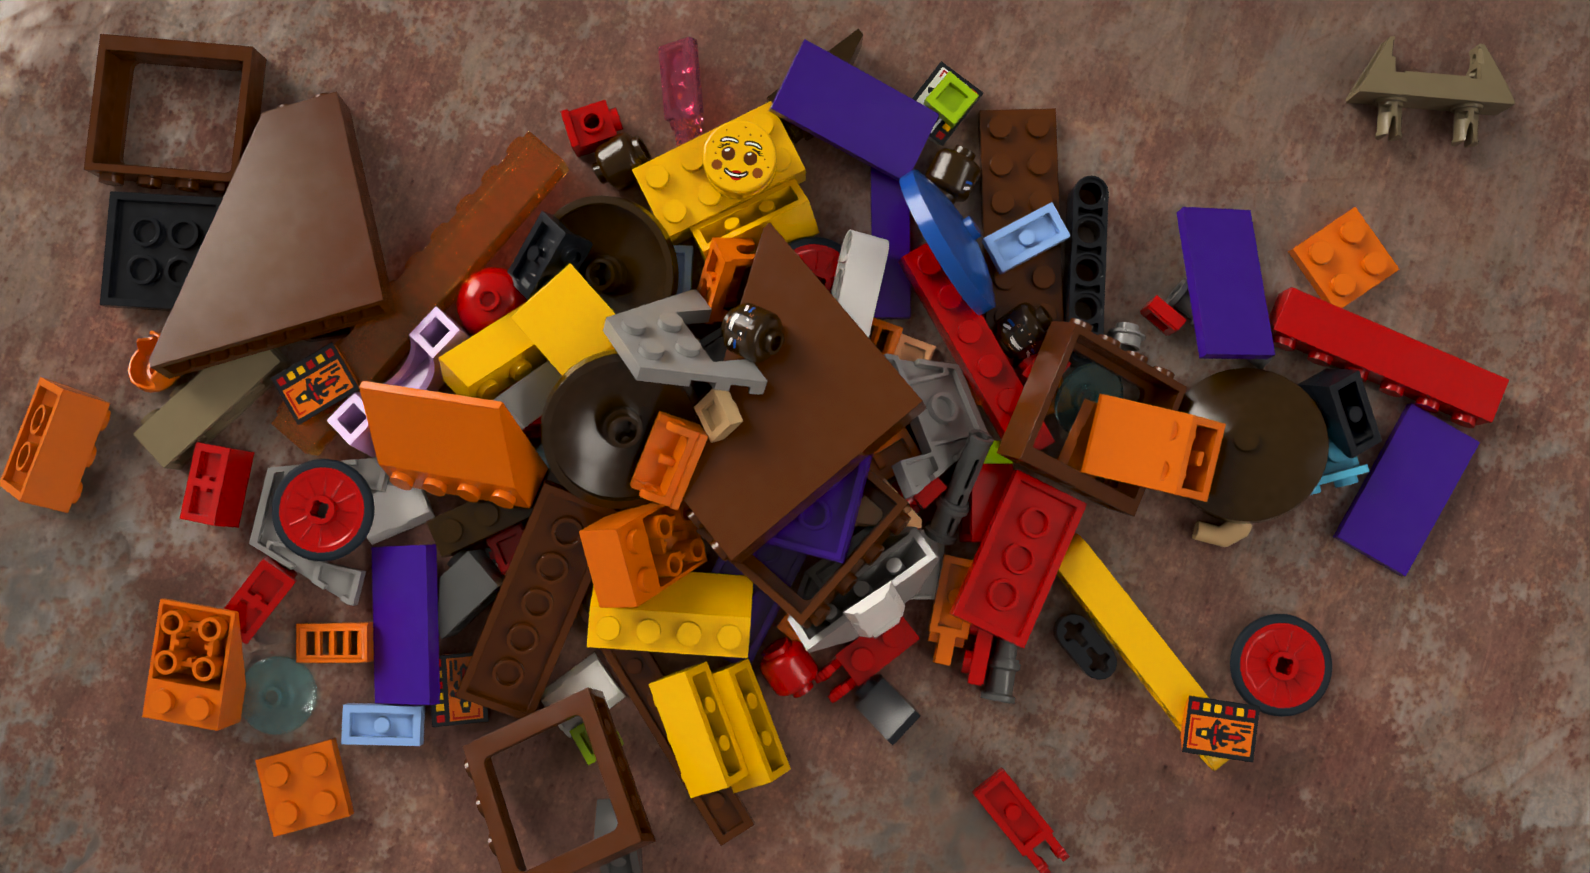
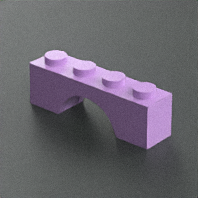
M436 306L409 334L411 348L408 358L401 369L384 384L437 392L445 383L442 377L439 357L471 336L455 320ZM354 392L327 421L350 446L374 458L376 453L361 393Z

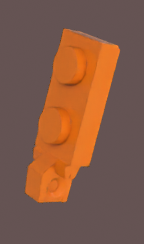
M943 554L928 626V641L936 642L932 662L950 666L954 647L963 648L965 639H968L970 624L949 613L973 560Z

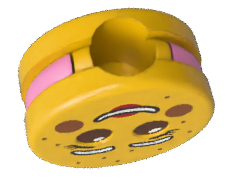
M737 120L719 126L710 134L703 149V165L706 176L712 187L728 198L744 200L758 196L769 187L776 174L777 156L773 140L763 128L749 121Z

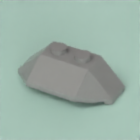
M867 526L851 538L847 558L875 526ZM906 527L898 535L895 536L891 533L881 544L885 549L880 557L871 566L865 563L855 574L858 577L857 583L845 596L838 594L828 605L832 608L830 614L819 626L815 627L812 624L807 630L789 615L787 620L809 653L849 642L859 637L843 612L888 582L892 581L904 604L918 594L939 558L916 527ZM824 558L805 571L797 594L804 600L813 598L842 563Z

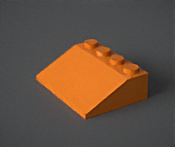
M369 381L361 382L359 389L378 464L390 477L389 481L394 486L403 490H411L412 488L423 489L436 496H444L445 494L456 495L474 503L479 500L490 501L507 509H512L514 506L531 508L548 467L503 402Z

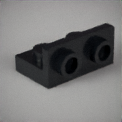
M541 211L507 272L512 277L514 287L529 300L569 263L579 271L593 243L587 238L572 233L553 214Z

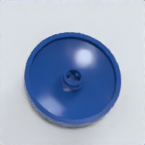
M913 169L900 177V187L906 203L927 244L956 290L978 315H983L995 308L996 303L992 280L976 240L982 234L970 215L963 218L948 197L918 170Z

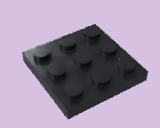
M110 191L100 305L110 308L171 311L223 198Z

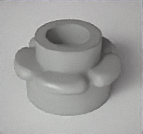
M1129 322L1116 323V328H1111L1107 332V336L1121 342L1119 348L1124 351H1139L1141 342L1146 339V336L1139 331V326Z

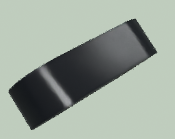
M1073 613L1064 614L1057 619L1053 628L1054 637L1081 671L1097 680L1110 677L1116 670V655L1084 617ZM1067 622L1073 625L1078 623L1081 625L1077 632L1085 641L1083 644L1080 645L1073 638L1065 640L1064 635L1067 633L1064 625ZM1089 647L1098 655L1105 653L1106 657L1103 659V664L1106 667L1103 670L1096 667L1090 669L1089 666L1093 661L1086 653Z

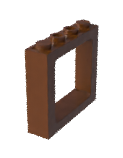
M100 34L84 170L99 177L98 181L106 185L123 186L124 181L137 182V186L148 189H161L162 184L175 185V189L185 192L197 193L199 188L203 187L213 188L212 191L214 193L225 195L260 118L267 59L253 46ZM143 63L242 72L232 164L229 172L151 167L124 163L133 74L136 65Z
M1070 318L1069 322L1051 321L997 454L1109 510L1135 516L1146 488L1107 478L1102 483L1033 448L1034 442L1072 351L1138 387L1140 396L1137 402L1178 411L1187 387L1173 379L1175 376L1173 372L1162 367L1148 365V358L1134 351L1120 349V341L1107 335H1096L1091 332L1093 326L1087 322L1076 318Z
M869 469L863 495L882 510L883 516L848 556L845 564L842 563L814 597L809 600L802 599L753 554L741 564L733 562L729 558L727 560L801 626L808 630L812 624L817 627L827 618L832 610L828 605L838 594L845 596L858 581V577L855 574L865 563L871 566L880 557L885 549L881 544L891 533L895 536L898 535L911 520L908 513L912 509L908 501ZM705 527L701 530H696L708 543L714 539Z
M587 687L462 746L466 756L464 761L465 770L473 780L478 795L476 797V805L480 814L485 818L490 833L488 835V844L493 854L498 858L502 873H588L656 842L603 691ZM580 716L618 822L617 827L608 834L527 870L491 757L565 721Z

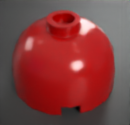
M487 267L474 272L463 282L457 295V312L463 326L472 336L528 301L514 287L512 277L507 272V269Z

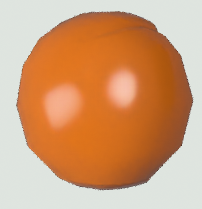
M152 330L150 331L152 337L137 339L138 350L131 357L127 369L130 382L139 389L150 393L168 389L181 377L177 376L169 379L150 367L149 358L161 334Z

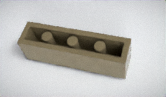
M278 348L201 369L199 370L200 373L190 382H185L176 387L170 394L171 399L163 407L145 415L141 420L142 426L133 435L163 468L181 470L192 460L196 442L209 444L274 385L271 377L293 364Z

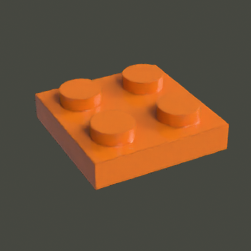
M1356 207L1347 211L1288 251L1321 300L1340 308H1344L1400 270Z
M336 738L255 760L273 837L342 819L354 814Z

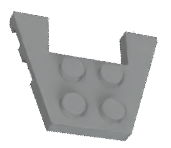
M697 289L606 317L603 332L637 381L689 387L691 380L709 382L714 390L729 391L731 385L749 387V394L759 395L764 393L767 379L752 361L742 359L713 362L701 346V343L685 325L709 322L712 309Z
M884 354L887 360L923 400L927 408L910 422L922 455L901 460L892 466L906 500L918 494L926 485L959 460L971 429L988 432L959 365L925 359H917L913 362L900 360L898 355Z
M377 457L341 460V462L357 470L366 480L370 489L386 492L389 476L379 466ZM299 465L268 468L249 544L287 568L294 569L307 577L321 589L328 590L347 605H358L366 571L327 561H312L302 558L289 550L278 537L272 521L273 497L282 479ZM321 502L317 513L325 518L329 505Z

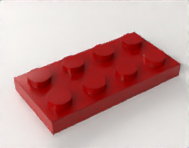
M1018 469L1014 470L949 614L1016 647L1024 649L1087 503Z

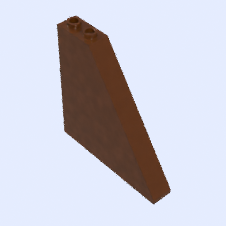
M337 91L320 93L308 100L294 104H282L276 107V109L262 112L149 358L152 369L170 379L396 313L351 111Z
M770 222L763 228L741 304L752 303L777 314L782 322L784 342L781 349L775 355H771L767 360L760 363L753 362L767 379L763 394H749V387L730 386L729 392L733 401L738 406L743 422L724 440L711 443L709 438L707 439L683 497V500L689 506V509L685 511L686 515L699 530L704 527L714 538L709 543L723 561L729 558L731 561L739 564L829 491L832 486L859 466V463L865 458L872 455L927 409L923 400ZM727 349L723 361L742 360L745 358Z

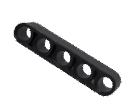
M1091 175L1080 179L1067 197L1066 228L1071 236L1065 240L1063 321L1069 322L1070 318L1080 319L1093 326L1091 332L1099 335L1104 332L1109 192L1106 183L1101 178ZM1079 191H1091L1095 196L1096 203L1088 205L1082 202L1079 197ZM1079 227L1089 228L1093 232V243L1083 242L1079 238L1077 232ZM1083 264L1091 269L1093 273L1092 281H1083L1078 277L1076 273L1077 265ZM1076 302L1086 303L1090 307L1091 318L1089 320L1081 319L1076 315L1074 309ZM1072 351L1069 358L1070 367L1084 368L1092 363L1087 358L1078 357L1074 351Z

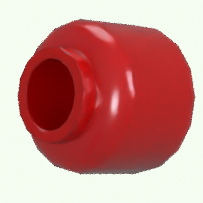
M784 637L770 644L762 652L764 658L761 661L760 670L772 690L778 696L793 695L794 698H799L813 688L812 681L817 675L818 666L801 641L790 640L788 637Z

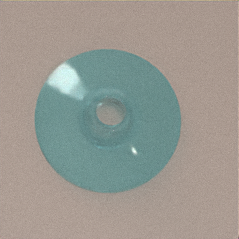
M1088 363L1072 371L1062 382L1055 398L1054 410L1059 425L1066 432H1070L1085 398L1098 403L1099 394L1123 399L1121 378L1096 363Z
M275 656L257 662L246 672V689L242 714L255 729L272 735L286 734L298 729L310 718L317 702V687L311 672L302 663H296V660L293 658ZM270 690H274L278 695V700L275 704L270 703L267 699V694Z

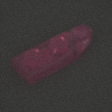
M686 37L658 48L664 119L670 122L672 131H675L676 146L683 145L702 135L700 124H703L704 116L702 114H704L698 44L697 39L692 37Z

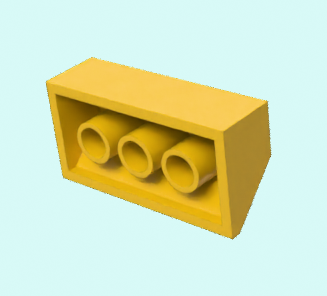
M690 572L639 607L600 608L593 585L587 647L748 658L753 582L745 575Z

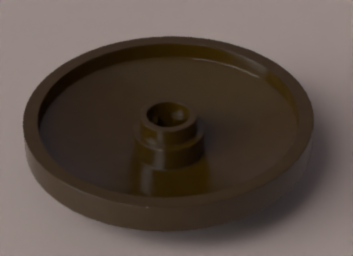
M599 195L577 199L566 204L553 214L572 233L587 238L593 243L578 272L616 314L677 294L679 268L675 248L662 224L642 206L627 199Z
M615 349L589 356L571 367L557 381L546 400L541 417L540 431L542 447L548 465L558 481L569 492L590 504L611 509H626L652 503V501L640 497V491L631 488L630 482L659 411L700 424L703 428L694 409L700 400L691 384L688 387L637 381Z
M1236 368L1210 375L1185 393L1178 412L1226 424L1208 501L1204 502L1186 498L1195 507L1212 517L1227 522L1239 524L1262 523L1282 517L1293 511L1314 491L1326 467L1329 439L1326 424L1319 408L1300 386L1286 377L1271 371L1256 368Z

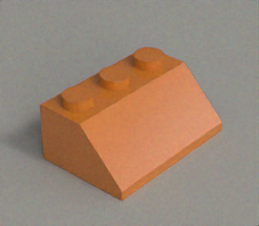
M40 377L1 476L0 486L20 502L68 513L71 505L75 504L81 496L83 484L80 481L85 468L90 467L95 459L97 452L95 442L99 432L104 431L109 423L111 415L109 410L110 403L89 393Z

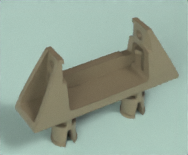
M1390 36L1380 45L1346 98V103L1367 104L1378 107L1377 132L1375 134L1377 140L1382 139L1386 135H1388V141L1402 138V108L1451 112L1454 114L1453 140L1451 145L1456 147L1464 142V148L1474 147L1479 144V114L1496 116L1515 104L1512 93L1485 44H1479L1469 51L1470 65L1466 76L1413 71L1396 72V57L1393 55L1395 36Z

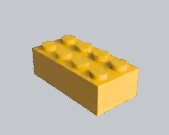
M771 101L731 120H743L757 124L769 134L774 142L777 169L772 183L764 192L795 178L798 184L806 181V169L780 118L768 111L772 104ZM715 129L632 169L654 216L667 231L673 245L693 237L690 230L691 227L749 200L731 199L720 194L712 187L706 176L703 165V149L708 137Z

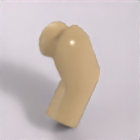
M1197 521L1193 529L1192 538L1220 547H1229L1247 537L1251 531L1252 524L1225 522L1221 526Z

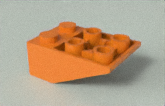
M1099 394L1081 472L1207 502L1226 424L1183 412Z
M683 499L678 511L652 502L605 516L579 531L600 608L639 607L707 561L705 545L701 536L696 532L698 528L685 513L689 506Z
M165 598L160 599L142 717L215 731L239 723L241 721L246 689V677L238 611Z

